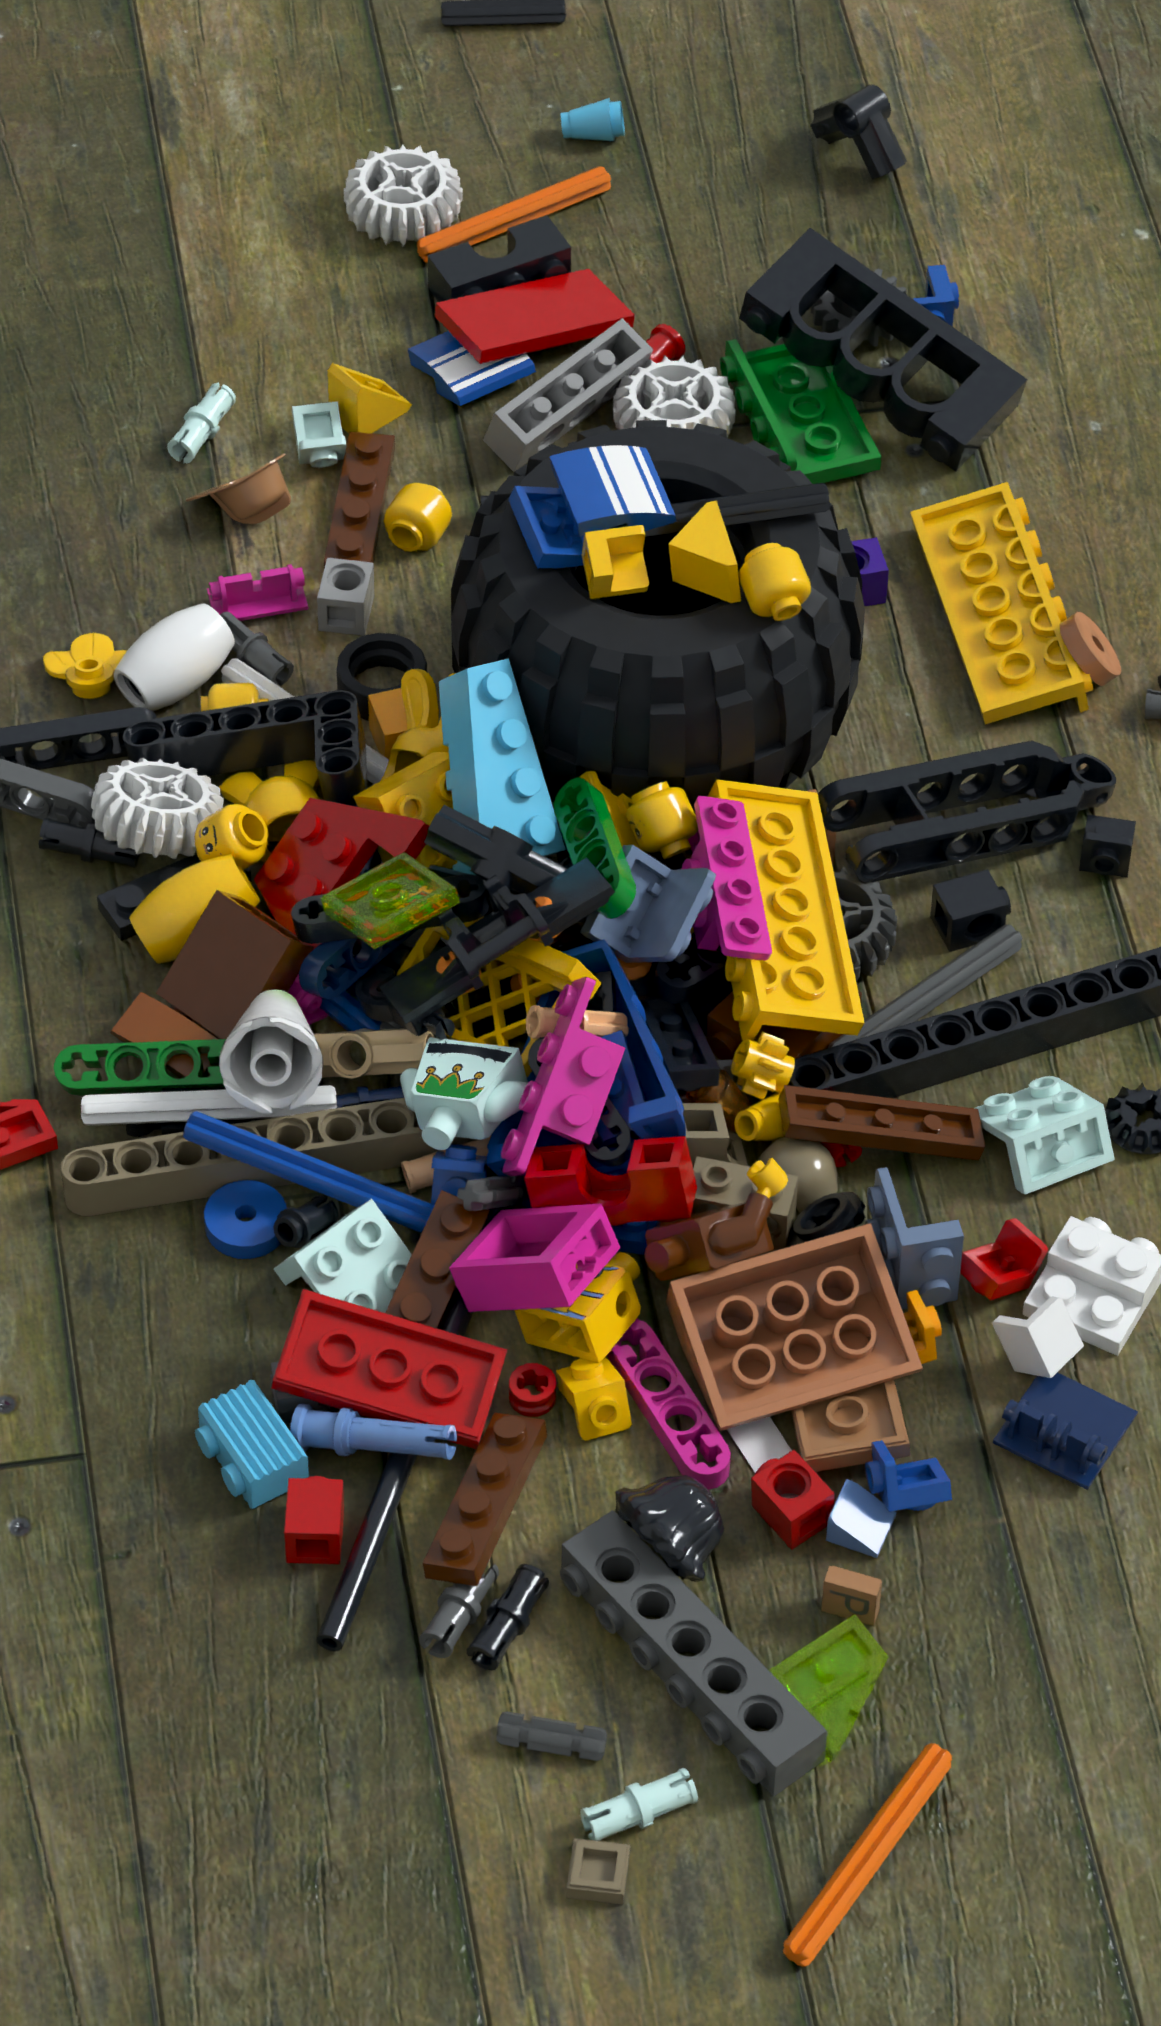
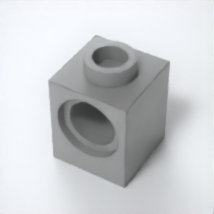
M327 558L317 596L318 631L365 636L375 596L374 563Z

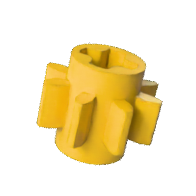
M762 1032L758 1042L744 1039L735 1052L731 1065V1073L739 1077L737 1084L742 1086L741 1092L764 1100L768 1090L781 1093L784 1085H788L793 1074L795 1061L793 1057L787 1055L789 1047L784 1046L785 1040Z

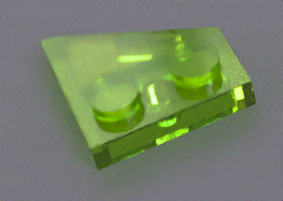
M855 1614L769 1669L779 1682L827 1730L825 1757L829 1762L837 1758L889 1657Z

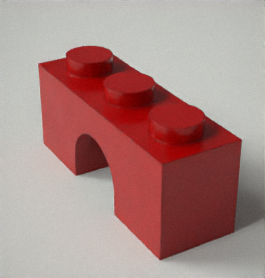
M686 1136L634 1140L627 1173L618 1176L603 1174L592 1167L587 1159L584 1144L535 1147L525 1174V1182L532 1208L602 1204L609 1222L613 1226L623 1225L628 1222L655 1220L672 1222L678 1219L690 1218L697 1190Z

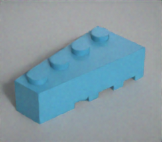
M509 658L467 668L440 680L439 694L443 745L449 748L450 770L445 772L447 791H452L453 809L491 829L493 826H496L521 838L533 846V851L544 857L566 850ZM457 861V864L452 865L453 870L475 875L470 871V867Z

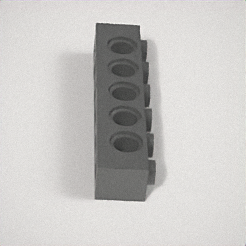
M614 1510L562 1544L560 1576L566 1588L574 1596H582L595 1609L599 1622L609 1633L614 1634L617 1632L630 1646L631 1653L637 1663L647 1671L652 1669L664 1681L673 1701L682 1708L688 1707L701 1720L703 1730L710 1740L716 1745H725L737 1758L741 1771L752 1783L757 1784L760 1782L774 1797L825 1761L827 1730ZM613 1579H621V1580H624L625 1582H622V1583H614V1582H611L610 1580H613ZM654 1615L660 1618L653 1620L647 1619L645 1616ZM691 1652L696 1655L688 1657L682 1656L679 1653ZM727 1689L732 1691V1693L721 1694L715 1692V1690ZM761 1726L769 1730L764 1732H758L750 1728Z

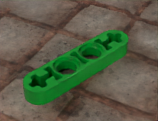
M577 777L568 781L559 790L554 801V812L573 865L587 857L612 886L615 893L610 896L608 903L596 911L605 918L614 919L625 913L631 906L636 895V884L603 794L584 778Z
M226 1039L72 1045L66 1047L58 1054L54 1063V1072L61 1087L66 1092L78 1096L162 1092V1088L225 1087L219 1066L208 1067L210 1076L203 1077L204 1066L200 1055L208 1053L207 1057L210 1064H219L221 1048ZM185 1054L194 1061L192 1072L181 1079L170 1077L166 1073L167 1062L174 1055ZM127 1056H135L143 1062L141 1074L130 1081L118 1078L115 1075V1067L118 1061ZM106 1057L104 1066L108 1080L101 1081L102 1077L99 1071H86L82 1073L80 1081H74L71 1074L65 1071L66 1069L74 1068L75 1060L83 1059L87 1068H102L99 1058Z

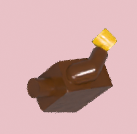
M770 1158L766 1165L759 1160L749 1168L747 1176L758 1190L756 1193H750L746 1202L691 1214L690 1218L678 1219L672 1222L657 1220L655 1227L646 1230L645 1239L647 1247L645 1249V1261L660 1281L710 1271L774 1250L767 1225V1218L773 1206L770 1197L779 1193L787 1185L788 1178L773 1158Z

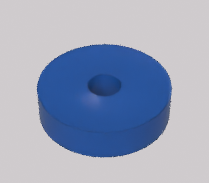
M241 1180L222 1186L211 1195L204 1210L205 1232L209 1242L219 1252L238 1259L257 1258L272 1252L281 1244L274 1234L273 1227L278 1214L287 1208L285 1200L276 1189L259 1181ZM245 1217L252 1218L250 1221H241L240 1219Z

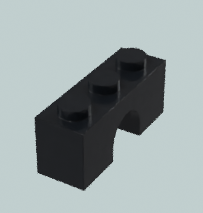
M547 215L507 228V255L504 257H483L477 254L468 242L428 255V289L438 302L571 272V246Z

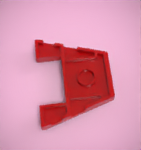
M309 798L255 876L254 881L276 922L296 935L291 911L298 901L315 895L348 891L378 846L411 867L426 846L424 841L427 837L429 825L420 819ZM318 943V944H310V945L314 947V948H313V950H314V949H315L317 946H319L321 943Z

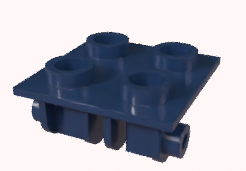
M1058 1372L1052 1378L1036 1376L1019 1402L1012 1399L1008 1402L1002 1415L1006 1422L993 1439V1444L1088 1490L1136 1418L1138 1411Z

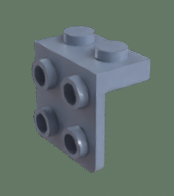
M623 845L622 848L636 884L635 898L626 912L617 918H605L596 910L590 913L580 933L593 942L605 939L615 955L626 963L671 962L679 957L688 947L691 940L690 930L698 914L707 907L712 898L713 889L711 887L715 881L716 874L708 868L671 870L636 846Z
M888 1168L876 1169L874 1186L867 1188V1200L872 1219L865 1220L864 1225L869 1223L872 1225L901 1309H908L906 1293L913 1290L918 1291L925 1306H939L945 1302L956 1301L958 1298L964 1240L959 1220L907 1228Z

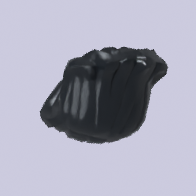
M681 1475L663 1477L638 1489L624 1487L616 1491L615 1512L619 1517L626 1521L627 1525L633 1528L641 1539L653 1545L655 1552L660 1553L666 1560L668 1567L672 1568L678 1577H681L682 1580L689 1579L694 1582L703 1581L705 1578L703 1563L719 1544L724 1533L718 1503L707 1487L693 1477Z

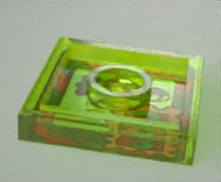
M404 852L320 898L324 912L373 949L382 946L460 903L454 886Z

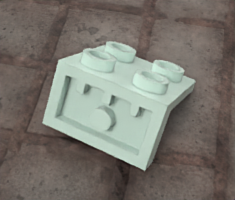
M1053 1076L1037 1078L1029 1083L1028 1088L1012 1094L1001 1093L990 1096L984 1101L983 1105L975 1107L979 1111L982 1128L1006 1143L1015 1189L1024 1195L1115 1160L1104 1105L1060 1078Z
M370 1199L349 1212L273 1269L285 1286L302 1277L306 1284H309L316 1293L386 1313L412 1254L373 1199Z

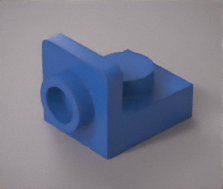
M450 1144L445 1152L437 1151L432 1157L434 1174L431 1204L435 1205L441 1190L457 1196L458 1189L466 1187L468 1180L487 1178V1156L476 1155L477 1148L468 1145Z

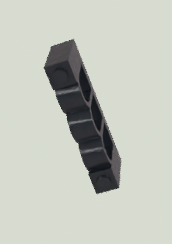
M809 228L746 291L739 319L746 323L753 332L763 335L774 344L782 337L786 349L797 360L817 367L833 365V376L837 386L846 395L863 402L876 403L884 401L883 410L888 422L903 434L922 438L920 447L926 450L933 459L943 462L954 471H957L1018 407L1028 380L812 228ZM827 290L859 312L848 326L832 333L819 332L809 327L801 318ZM877 326L911 348L891 367L882 369L871 368L860 363L852 354L853 350ZM928 361L962 384L944 402L933 405L919 403L911 399L903 390L905 384Z

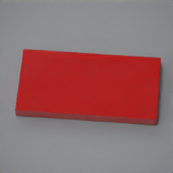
M589 268L437 302L434 314L439 322L479 364L598 337L622 318L633 328L635 314Z
M303 1289L271 1388L339 1409L344 1407L352 1408L359 1415L369 1418L445 1426L448 1424L454 1425L457 1432V1441L450 1442L477 1449L508 1349Z

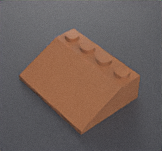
M871 1223L674 1280L669 1284L666 1303L682 1350L719 1431L915 1374L923 1369Z

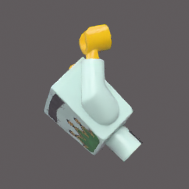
M430 1037L426 1043L418 1069L408 1068L402 1072L400 1077L405 1103L408 1109L415 1112L419 1128L422 1130L424 1142L437 1150L449 1148L454 1137L477 1140L490 1137L503 1120L520 1110L519 1102L528 1084L519 1048L449 1039L441 1040Z

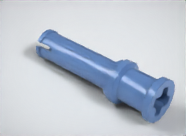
M304 1403L298 1404L295 1408L290 1432L304 1452L309 1447L334 1449L338 1456H349L354 1454L357 1449L451 1460L456 1447L448 1446L445 1443H434L436 1439L457 1441V1432L454 1425L448 1424L445 1426L361 1418L359 1413L353 1411L352 1408L344 1407L339 1412L313 1410L310 1404Z

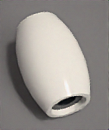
M202 603L177 611L160 620L131 645L114 670L115 682L125 698L134 707H144L152 711L167 707L189 696L210 679L220 668L234 646V636L220 614L207 604Z

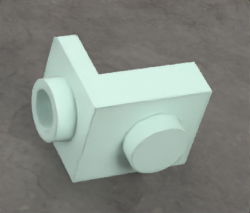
M338 401L292 406L299 464L310 463L312 467L322 468L332 466L338 460L344 459L346 440L342 434Z

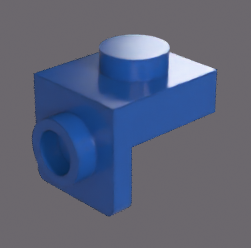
M945 265L927 266L925 297L913 298V300L953 327L954 309L959 307L957 283L949 281Z
M883 1440L871 1442L873 1461L865 1463L868 1487L872 1494H879L889 1512L902 1509L925 1510L933 1507L935 1503L952 1500L951 1481L936 1457L896 1465Z

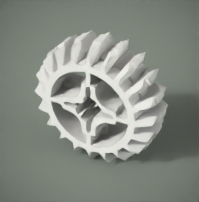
M404 144L397 150H391L388 146H385L383 153L379 154L369 151L367 159H357L356 167L348 172L346 188H344V202L346 203L349 221H353L356 224L357 231H366L370 240L382 237L385 245L393 240L400 241L404 247L406 241L415 240L417 242L420 238L451 226L453 221L458 220L460 202H462V188L460 187L457 169L450 166L449 159H439L437 151L423 153L421 145L414 150L406 149Z
M664 356L660 363H655L648 359L643 368L637 366L631 376L627 375L621 378V383L613 397V420L616 429L619 430L635 428L636 420H667V427L694 429L696 424L699 423L727 430L728 438L733 423H735V396L733 395V389H730L727 377L719 376L716 367L704 369L701 359L694 363L686 362L684 356L679 361H670Z
M140 758L137 763L123 760L121 766H109L106 773L100 774L92 795V818L95 819V828L104 832V839L117 841L118 848H132L136 851L137 855L144 852L152 854L154 858L158 855H168L170 858L176 859L178 854L194 855L196 851L194 835L197 825L205 817L223 808L224 798L220 796V788L211 784V778L206 775H197V769L182 768L179 762L174 764L164 763L161 758L157 762H150L144 758Z

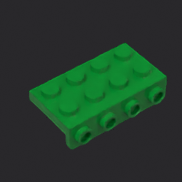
M737 339L726 341L725 356L720 358L721 374L723 377H727L728 383H731L735 390V400L741 414L746 413L750 420L754 441L778 453L781 462L790 466L791 471L800 470L812 484L826 483L881 470L882 456L851 397L846 395L837 386L833 376V365L827 367L807 365L797 360L786 349L785 344L743 353Z

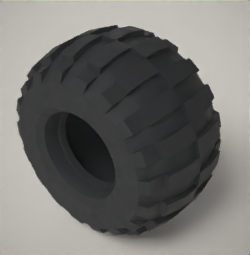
M636 420L635 428L614 431L607 425L578 432L577 441L569 443L567 447L562 448L551 444L528 458V463L514 471L513 476H508L497 492H491L476 512L470 535H465L451 587L452 667L454 673H458L467 668L509 658L551 801H555L559 790L568 781L588 771L596 772L600 783L610 789L611 793L617 797L623 793L631 798L648 787L667 781L669 787H680L685 791L694 813L696 799L698 796L707 797L716 779L787 788L798 777L802 778L822 758L830 736H837L858 684L859 663L862 655L865 606L862 598L863 582L847 528L838 529L833 505L830 503L829 510L822 513L725 526L737 561L738 573L743 563H745L744 558L758 546L778 543L781 547H789L798 553L810 581L811 593L807 600L801 604V611L790 619L776 621L773 616L760 617L753 613L741 585V601L729 603L673 582L668 544L678 533L645 537L643 555L649 580V587L646 592L590 599L584 565L564 568L536 567L508 501L514 486L559 488L551 468L549 456L597 446L621 445L647 448L671 504L809 485L812 483L800 470L791 471L790 466L779 460L778 453L756 441L744 445L728 439L727 430L699 423L696 424L694 429L667 427V420ZM641 612H663V613H672V614H677V615H657V616H655V615H646V614H638V613H641Z

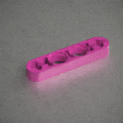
M636 1319L610 1350L607 1357L624 1379L626 1389L680 1473L698 1480L708 1490L717 1488L725 1483L729 1477L731 1455L729 1447L652 1328L646 1322ZM628 1340L632 1345L640 1344V1362L637 1363V1355L629 1345L622 1346L623 1341ZM657 1375L666 1378L670 1385L663 1391L651 1392L645 1389L641 1382L648 1376ZM683 1414L691 1417L695 1421V1425L686 1431H676L671 1429L666 1424V1421L673 1415ZM700 1443L699 1451L707 1462L715 1461L714 1467L709 1468L704 1462L697 1463V1448L695 1445Z

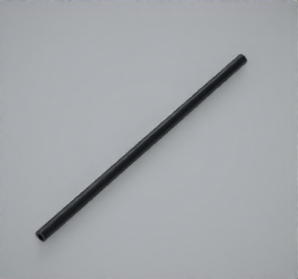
M515 1205L489 1209V1216L484 1228L501 1210L514 1209ZM458 1288L454 1292L439 1329L464 1336L473 1312H468ZM389 1453L316 1639L317 1643L327 1650L340 1651L343 1648L418 1455Z

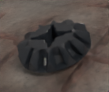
M1143 1082L1136 1090H1129L1122 1086L1115 1098H1108L1105 1109L1110 1138L1120 1147L1134 1153H1160L1161 1088L1157 1091L1147 1090ZM1146 1110H1152L1154 1113L1153 1118H1148L1145 1122H1141L1139 1127H1136L1137 1114L1142 1115Z
M854 1192L832 1193L823 1196L811 1203L799 1214L789 1232V1242L794 1246L855 1228L864 1221L865 1214L863 1211L866 1206Z

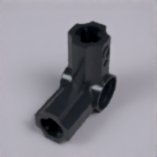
M874 84L867 85L851 95L824 104L813 110L814 117L810 126L816 139H824L830 144L847 137L853 138L872 180L898 169L907 162L887 120L891 113L889 100L878 86Z

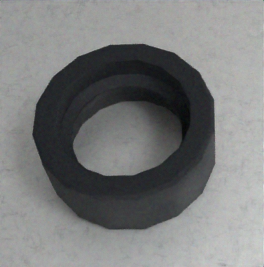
M391 633L369 634L347 644L338 656L336 669L337 690L349 691L356 696L361 719L369 721L368 695L401 688V684L386 689L370 688L360 684L355 679L358 674L366 669L379 666L393 667L403 672L416 668L427 672V661L422 650L410 639Z

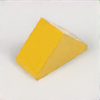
M334 363L327 370L329 402L338 401L341 427L348 433H373L407 413L412 406L408 400L383 380Z
M717 500L707 502L668 544L672 581L729 603L740 602L741 595L737 561Z

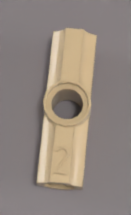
M362 1028L347 1032L313 1033L322 1052V1078L343 1077L353 1079L363 1075L401 1074L408 1068L418 1069L428 1039L430 1037L435 1038L433 1033L429 1031L416 1036L405 1028L384 1030ZM353 1041H357L365 1049L366 1059L363 1066H359L351 1058L350 1046Z

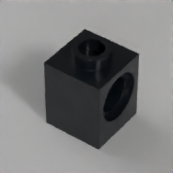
M988 869L933 885L930 918L949 952L977 944L1005 925L1006 915L1011 913V903L1007 891L1003 886L998 887Z

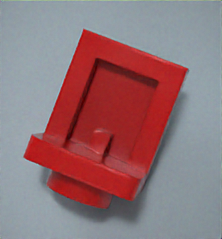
M1012 1218L1005 1221L995 1242L962 1252L960 1274L970 1282L971 1287L977 1293L986 1296L991 1301L1028 1289L1048 1252V1247L1018 1219Z

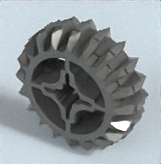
M844 866L839 873L834 872L857 982L860 973L872 977L877 965H885L889 952L892 951L896 942L897 916L895 915V910L892 909L893 904L890 900V895L882 894L879 882L867 883L860 881L856 875L854 877L848 875Z

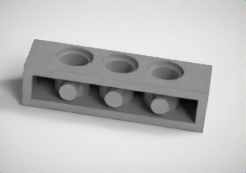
M623 318L496 411L483 441L513 472L528 462V458L553 444L613 399L616 389L621 383V378L627 375L631 376L637 366L643 368L650 358L653 349Z

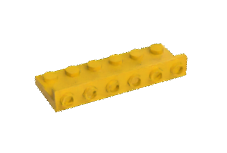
M1008 482L911 511L910 515L984 723L989 724L1070 698L1075 699L1080 713L1089 710L1086 693L1093 691L1090 674H1085L1077 665L1062 639L1060 623L1067 619L1061 597L1056 596L1052 598L1049 591L1054 590L1055 586L1048 563L1040 565L1037 558L1042 557V551L1035 530L1027 532L1024 525L1030 524L1023 498L1014 499Z
M716 779L707 797L735 800L744 804L772 947V954L767 961L726 956L725 976L727 981H731L734 994L732 1013L734 1020L739 1021L742 1040L749 1039L754 1041L762 1025L857 1036L865 1022L818 794L815 792Z

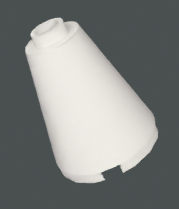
M268 990L255 997L225 1040L220 1052L219 1067L227 1093L239 1104L260 1113H273V1109L289 1107V1110L300 1107L315 1093L322 1078L323 1057L318 1042L297 1000L285 991Z

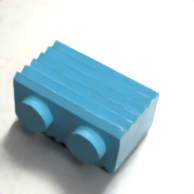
M249 1380L245 1385L240 1384L236 1390L230 1389L227 1394L221 1393L217 1399L211 1398L208 1403H202L198 1407L199 1428L195 1429V1436L199 1447L207 1458L217 1457L218 1462L222 1465L221 1474L228 1490L234 1497L242 1494L251 1509L288 1491V1478L309 1477L308 1456L254 1380Z

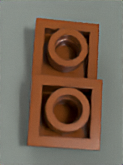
M143 992L139 993L110 1032L123 1043L217 1039L188 1018ZM208 1053L200 1055L204 1066L203 1075L208 1067L211 1066L207 1057ZM185 1054L174 1055L166 1064V1068L180 1079L188 1076L194 1067L193 1059Z

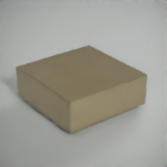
M574 1838L566 1898L623 1904L630 1858V1845Z

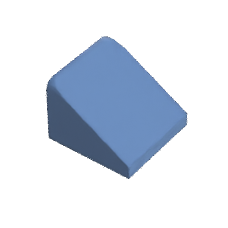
M846 1479L828 1518L826 1541L877 1558L894 1522L896 1511L889 1512L881 1500L859 1484Z

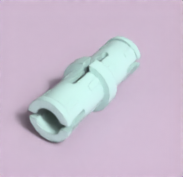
M219 383L212 384L197 406L191 407L185 414L184 420L186 421L167 444L168 452L175 460L180 462L186 452H188L183 460L184 463H190L207 439H213L219 431L220 426L218 424L236 402L235 394L228 386L223 384L218 393L215 394L220 385Z
M681 1768L673 1774L643 1786L635 1782L626 1786L623 1794L589 1808L581 1809L580 1816L585 1831L587 1832L592 1829V1832L588 1835L589 1839L601 1841L636 1825L644 1829L653 1825L654 1818L687 1804L696 1803L698 1801V1794L693 1780L686 1782V1779L690 1778L689 1772L685 1768Z

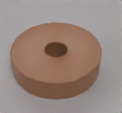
M1076 612L1060 623V633L1068 651L1085 674H1090L1092 681L1104 686L1121 674V666L1113 647L1099 627L1082 612Z

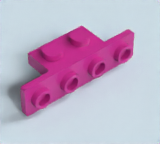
M698 796L694 803L700 841L691 858L684 861L681 869L708 868L716 874V878L711 887L713 889L712 898L707 907L698 914L692 926L694 928L697 949L716 951L720 944L721 952L725 956L767 961L772 954V947L744 804L735 800Z
M589 977L574 980L571 985L566 984L559 994L555 1005V1013L560 1016L554 1032H548L539 1047L537 1061L542 1064L536 1080L529 1081L520 1099L519 1109L524 1112L518 1129H512L509 1132L501 1150V1158L506 1159L502 1173L512 1177L525 1173L541 1129L575 1143L584 1144V1146L590 1145L625 1051V1047L579 1028L596 980Z

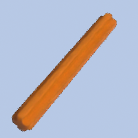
M595 167L424 236L417 241V252L423 261L428 263V255L466 242L470 246L476 245L507 232V228L550 215L607 192L611 188V176L604 167Z
M931 1743L924 1747L785 1940L783 1954L788 1960L794 1961L800 1967H806L811 1964L951 1768L952 1755L948 1750L942 1749L936 1743Z

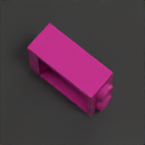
M602 1204L501 1210L449 1269L468 1312L570 1307L621 1247Z

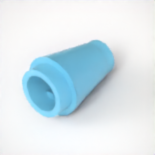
M610 98L570 110L569 112L561 113L564 139L615 141V137L625 136L621 101L610 102Z

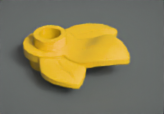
M87 633L77 637L72 642L71 650L47 652L43 656V664L50 676L66 679L67 684L72 687L74 695L80 698L93 699L109 692L110 684L114 680V670L127 650L114 651L113 642L108 636L99 633Z

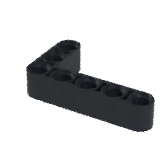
M345 690L143 720L129 726L123 734L128 760L137 763L140 758L150 762H157L161 758L164 763L174 764L179 762L182 768L197 769V775L211 776L315 759L322 795L325 801L358 807L353 796L368 788L366 739L358 702L353 693Z

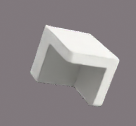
M1051 1296L1027 1320L999 1315L992 1322L1006 1355L1016 1372L1052 1378L1084 1347L1062 1298Z

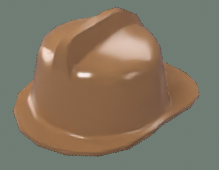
M286 454L280 455L247 476L186 499V502L210 495L233 520L243 524L263 522L288 507L291 503V495L278 464V460L286 456Z

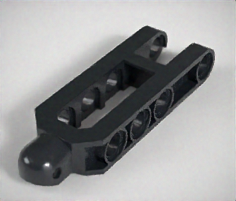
M1031 740L840 779L822 788L818 793L824 826L832 832H841L889 821L895 823L894 826H890L888 831L868 835L854 846L849 845L846 851V860L858 879L863 882H876L1066 841L1076 821L1078 811L1099 807L1109 800L1116 785V776L1105 763L1092 755L1082 753L1061 757L1051 747ZM1083 763L1087 764L1084 769L1077 771L1080 765ZM1015 765H1018V767L1015 770H1013L1009 774L1004 775V773L1008 769ZM977 773L971 780L961 784L965 778ZM934 782L931 787H929L923 792L918 793L922 789V787ZM1023 793L1037 798L1030 801L1027 797L1019 799L1017 804L988 810L984 806L976 808L974 813L945 819L942 815L932 818L927 816V813ZM848 800V802L845 805H843L839 809L832 811V809L837 804H839L842 801ZM1050 816L1047 820H1045L1044 822L1040 823L1043 819H1045L1046 817ZM1005 825H1008L1005 829L996 833L999 829H1001ZM965 834L962 838H960L959 840L953 842L956 838H958L959 836ZM879 852L875 857L867 860L871 855Z

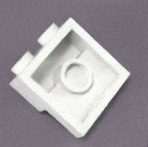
M1070 1216L1048 1252L1045 1269L1024 1301L1023 1315L1030 1317L1051 1296L1062 1298L1081 1340L1118 1356L1161 1284V1254H1159L1158 1248L1145 1238L1136 1237L1130 1242L1112 1234L1110 1227L1098 1218L1087 1217L1084 1221Z

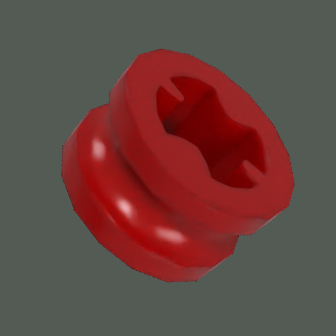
M526 1363L518 1366L511 1373L509 1378V1403L516 1412L527 1417H539L547 1414L554 1407L556 1402V1377L552 1370L539 1363ZM534 1385L535 1389L540 1391V1394L531 1395L530 1391L525 1389V1386Z

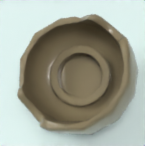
M779 1137L771 1142L758 1159V1161L761 1160L766 1165L767 1161L773 1158L786 1174L798 1176L796 1209L800 1213L819 1198L838 1191L839 1176L834 1158L819 1141Z

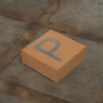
M829 1566L824 1579L821 1611L874 1626L880 1609L882 1580L836 1566Z

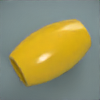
M231 854L201 861L176 873L150 892L130 915L129 919L132 926L156 963L161 964L176 960L216 890L240 896L255 907L260 902L258 894L243 869L236 865L235 859Z

